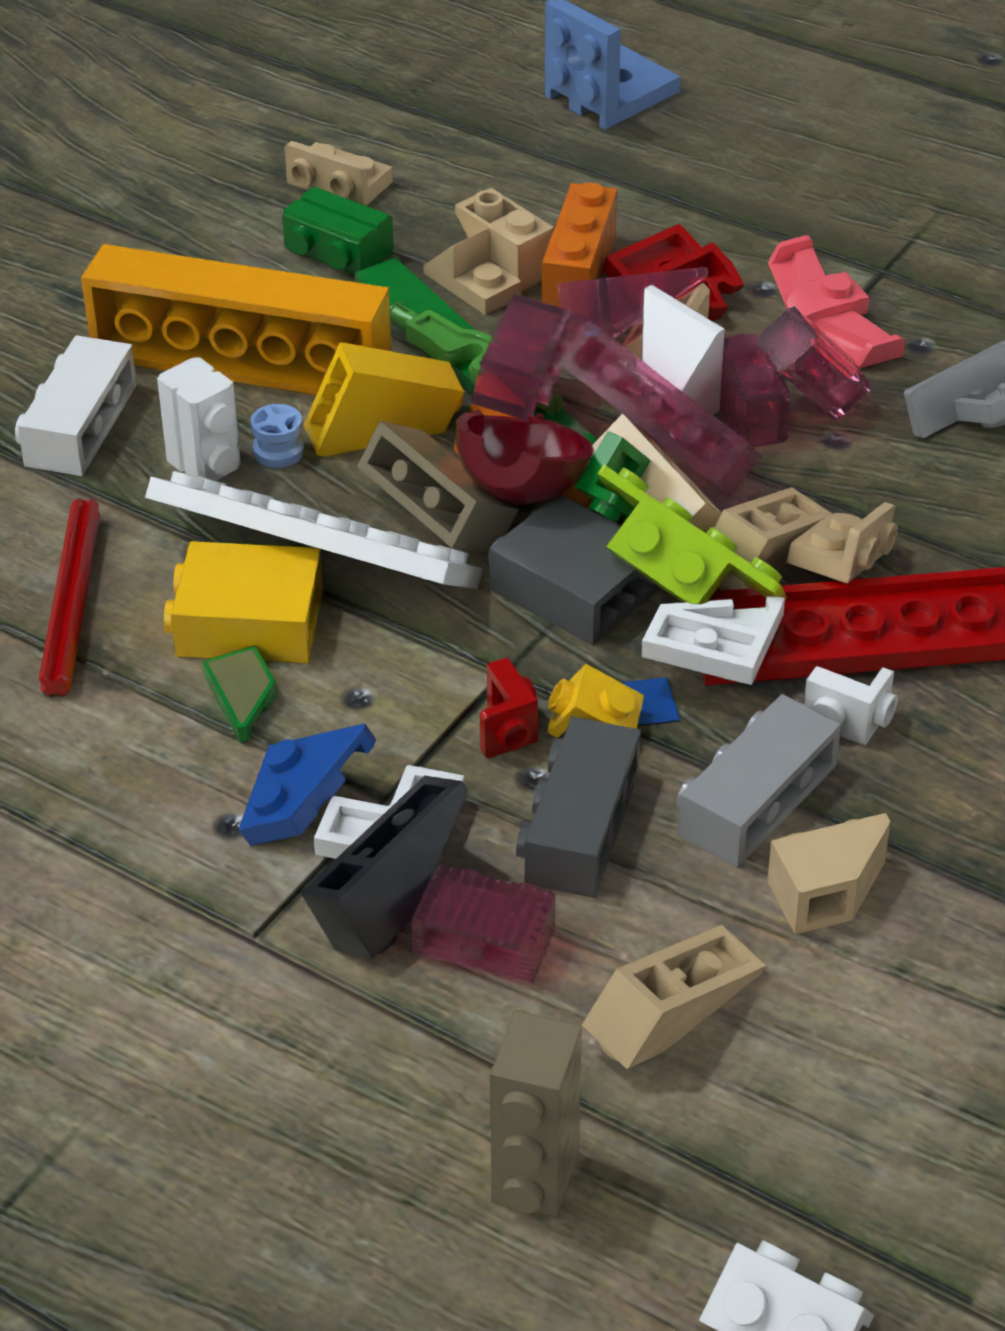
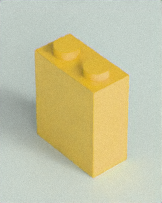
M190 541L184 563H176L173 578L175 600H167L164 608L165 633H173L175 656L214 658L255 645L264 661L309 664L324 590L321 549Z

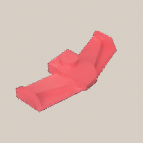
M805 235L782 241L776 246L768 261V265L786 305V314L798 329L805 330L860 369L904 356L905 340L899 335H889L861 316L868 313L869 296L845 271L825 276L813 249V242L810 236Z

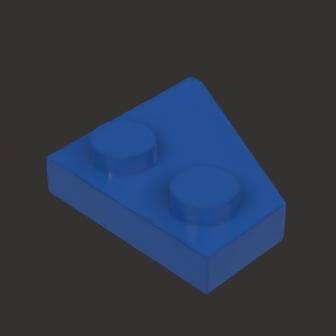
M365 723L295 740L286 739L268 746L238 829L250 846L299 836L306 830L318 815L323 803L333 797L346 781L339 770L353 752L368 754L374 747L376 738Z

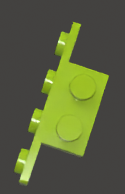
M603 465L598 471L597 475L605 488L619 495L635 508L606 547L614 556L683 603L688 602L697 605L707 603L728 573H730L764 597L779 596L785 598V600L787 599L782 585L778 583L782 578L781 574L769 564L757 557L751 563L747 562L734 553L737 545L726 535L713 527H710L705 533L691 524L690 520L693 516L690 512L668 497L660 503L648 495L646 491L649 489V486L628 469L622 468L617 474L606 465Z

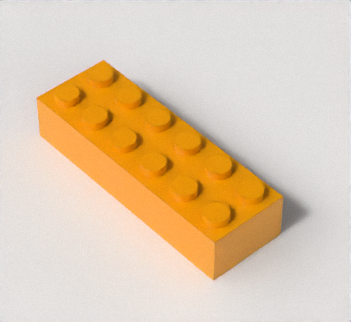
M102 244L81 276L89 337L132 344L135 366L167 371L191 358L200 357L214 367V372H221L233 382L317 395L340 342L392 351L389 287Z

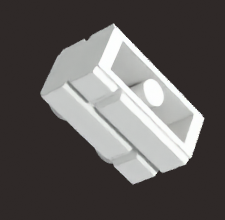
M200 357L191 358L159 374L157 382L167 461L180 472L185 471V474L215 481L239 469L241 461L240 450L237 446L239 440L233 381L219 371L214 372V367Z

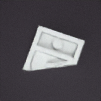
M770 596L766 597V607L733 610L732 599L714 600L698 605L688 602L660 604L642 640V658L752 685L784 615L785 598Z

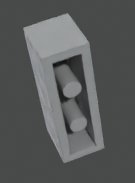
M781 694L765 711L759 710L751 717L745 731L731 744L725 743L715 754L712 763L697 778L691 777L683 784L676 800V807L679 809L678 836L738 868L836 767L841 724Z

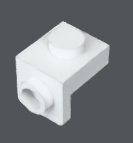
M816 666L806 680L804 705L840 723L841 737L866 746L878 726L886 728L895 713L898 696L892 694L894 671L883 667L871 685L868 686Z

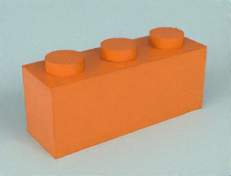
M591 182L570 184L542 261V311L589 317L604 273L602 268L605 258L610 255L616 238L617 188L602 187L597 183Z

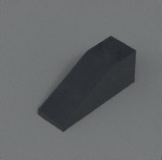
M424 775L300 892L335 950L373 959L376 955L389 949L395 943L397 934L414 919L468 792L463 781Z

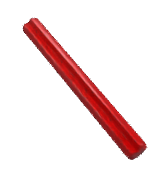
M77 498L70 505L38 678L41 682L40 690L47 696L54 693L64 696L71 689L101 516L98 512L99 504L92 498L87 501Z

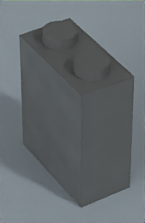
M562 495L549 500L542 507L533 510L522 523L507 535L499 537L489 548L488 562L491 591L591 645L597 643L660 587L614 556L606 547L621 525Z

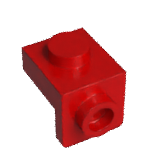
M508 657L487 663V706L489 708L480 712V750L486 758H492L538 742V698L532 681L527 676L521 677Z

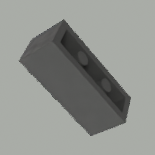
M572 716L564 738H555L553 740L548 760L549 778L548 780H538L532 804V813L535 814L533 821H523L517 839L516 856L525 858V884L596 898L639 773L640 729Z

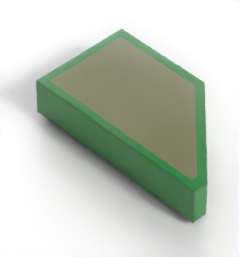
M255 645L202 661L204 677L240 743L250 738L253 733L252 726L262 711L269 708L276 697L275 679Z

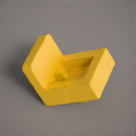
M585 664L569 681L561 679L553 689L547 703V709L552 711L547 733L559 738L567 730L572 716L637 729L644 695Z

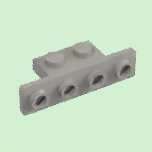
M1005 340L905 390L904 397L915 437L925 438L958 420L981 423L983 428H995L1005 425Z

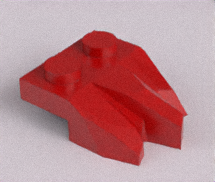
M680 223L606 256L602 268L631 302L639 305H644V289L650 285L677 299L704 283L710 289L708 319L711 321L721 319L728 308L721 294H732L741 290L744 286L734 264L714 242L701 247Z

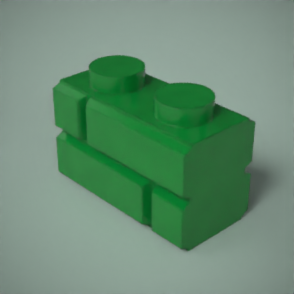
M315 186L305 192L300 200L296 199L284 209L282 215L284 247L297 255H307L309 258L330 265L336 270H343L355 275V272L376 265V263H382L392 255L394 249L393 219L387 213Z

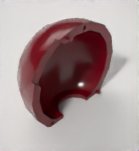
M477 410L463 413L456 420V448L464 470L479 489L502 502L523 505L538 504L560 497L579 480L591 459L594 449L591 442L581 434L556 422L542 419L543 414L538 413L537 417L529 415L528 419L525 420L507 416H488Z

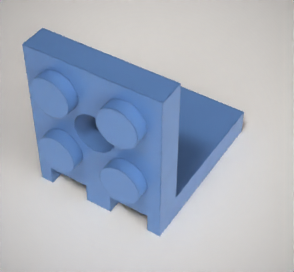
M549 0L545 2V96L552 99L563 94L569 98V110L579 116H583L591 111L600 115L599 127L607 130L679 93L681 76L621 45V29L567 0Z

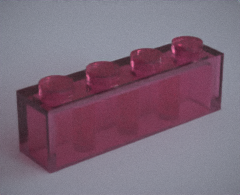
M592 322L586 325L558 361V364L621 414L623 413L649 436L729 498L762 457L749 442Z

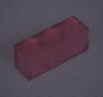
M513 294L482 357L471 404L525 420L528 419L529 415L534 416L539 403L548 406L555 383L559 381L564 362L568 360L576 332L567 329L572 311Z

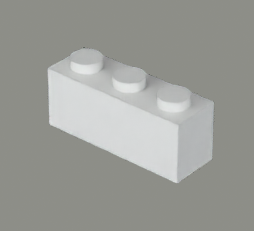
M75 335L64 354H60L57 357L54 370L45 384L39 385L35 399L27 412L21 414L17 420L15 440L17 444L21 445L24 467L83 476L137 386L132 344Z

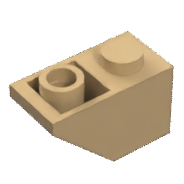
M492 187L480 191L476 195L455 205V213L468 238L485 229H489L490 260L522 281V291L542 282V261L554 231L553 226Z
M886 813L862 819H852L841 824L803 833H793L786 837L771 840L767 882L795 935L849 922L854 919L885 864L891 823Z

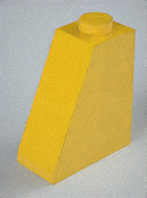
M340 342L305 420L304 427L316 455L324 457L366 449L380 421L421 429L430 436L446 432L453 415L460 410L463 403L464 390L450 362Z

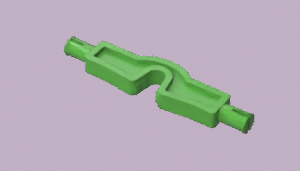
M401 302L391 305L390 321L406 329V340L422 349L435 360L450 362L452 367L473 360L469 365V377L473 384H476L478 374L488 372L523 406L530 402L551 416L554 415V412L557 414L563 405V397L543 387L544 376L509 356L506 347L496 338L480 331L463 329L432 310H426L418 314Z

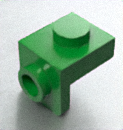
M607 431L575 487L592 500L588 507L591 511L617 523L620 517L627 519L635 508L619 495L607 490L597 475L598 471L603 465H606L617 474L622 468H626L641 478L651 460L623 437Z

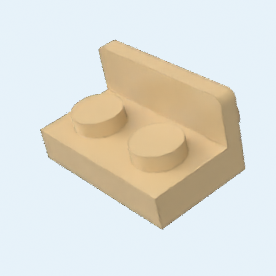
M290 141L284 147L287 183L306 190L315 186L367 206L393 182L392 166L373 161L366 156H358L336 149L329 144L315 142L312 146H307Z
M884 502L862 520L846 513L829 514L791 542L786 563L848 584L863 570H869L883 554L887 555L891 551L898 532V525L892 522L896 506Z

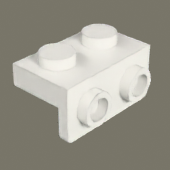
M762 1240L756 1252L736 1243L699 1321L718 1331H860L862 1325L869 1328L874 1314L858 1305L864 1293L863 1291L826 1272L819 1284L795 1272L800 1259Z

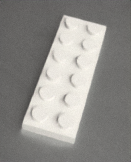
M173 471L171 480L150 477L145 498L445 585L478 589L484 568L466 564L469 553L421 542L414 537L372 528L370 525L362 522L323 514L322 511L274 500L273 497L229 487L225 483L200 476Z

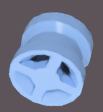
M271 404L257 409L252 414L250 424L253 436L256 437L252 446L255 460L261 465L270 468L288 467L299 462L304 455V441L302 436L299 435L303 427L300 411L286 404Z

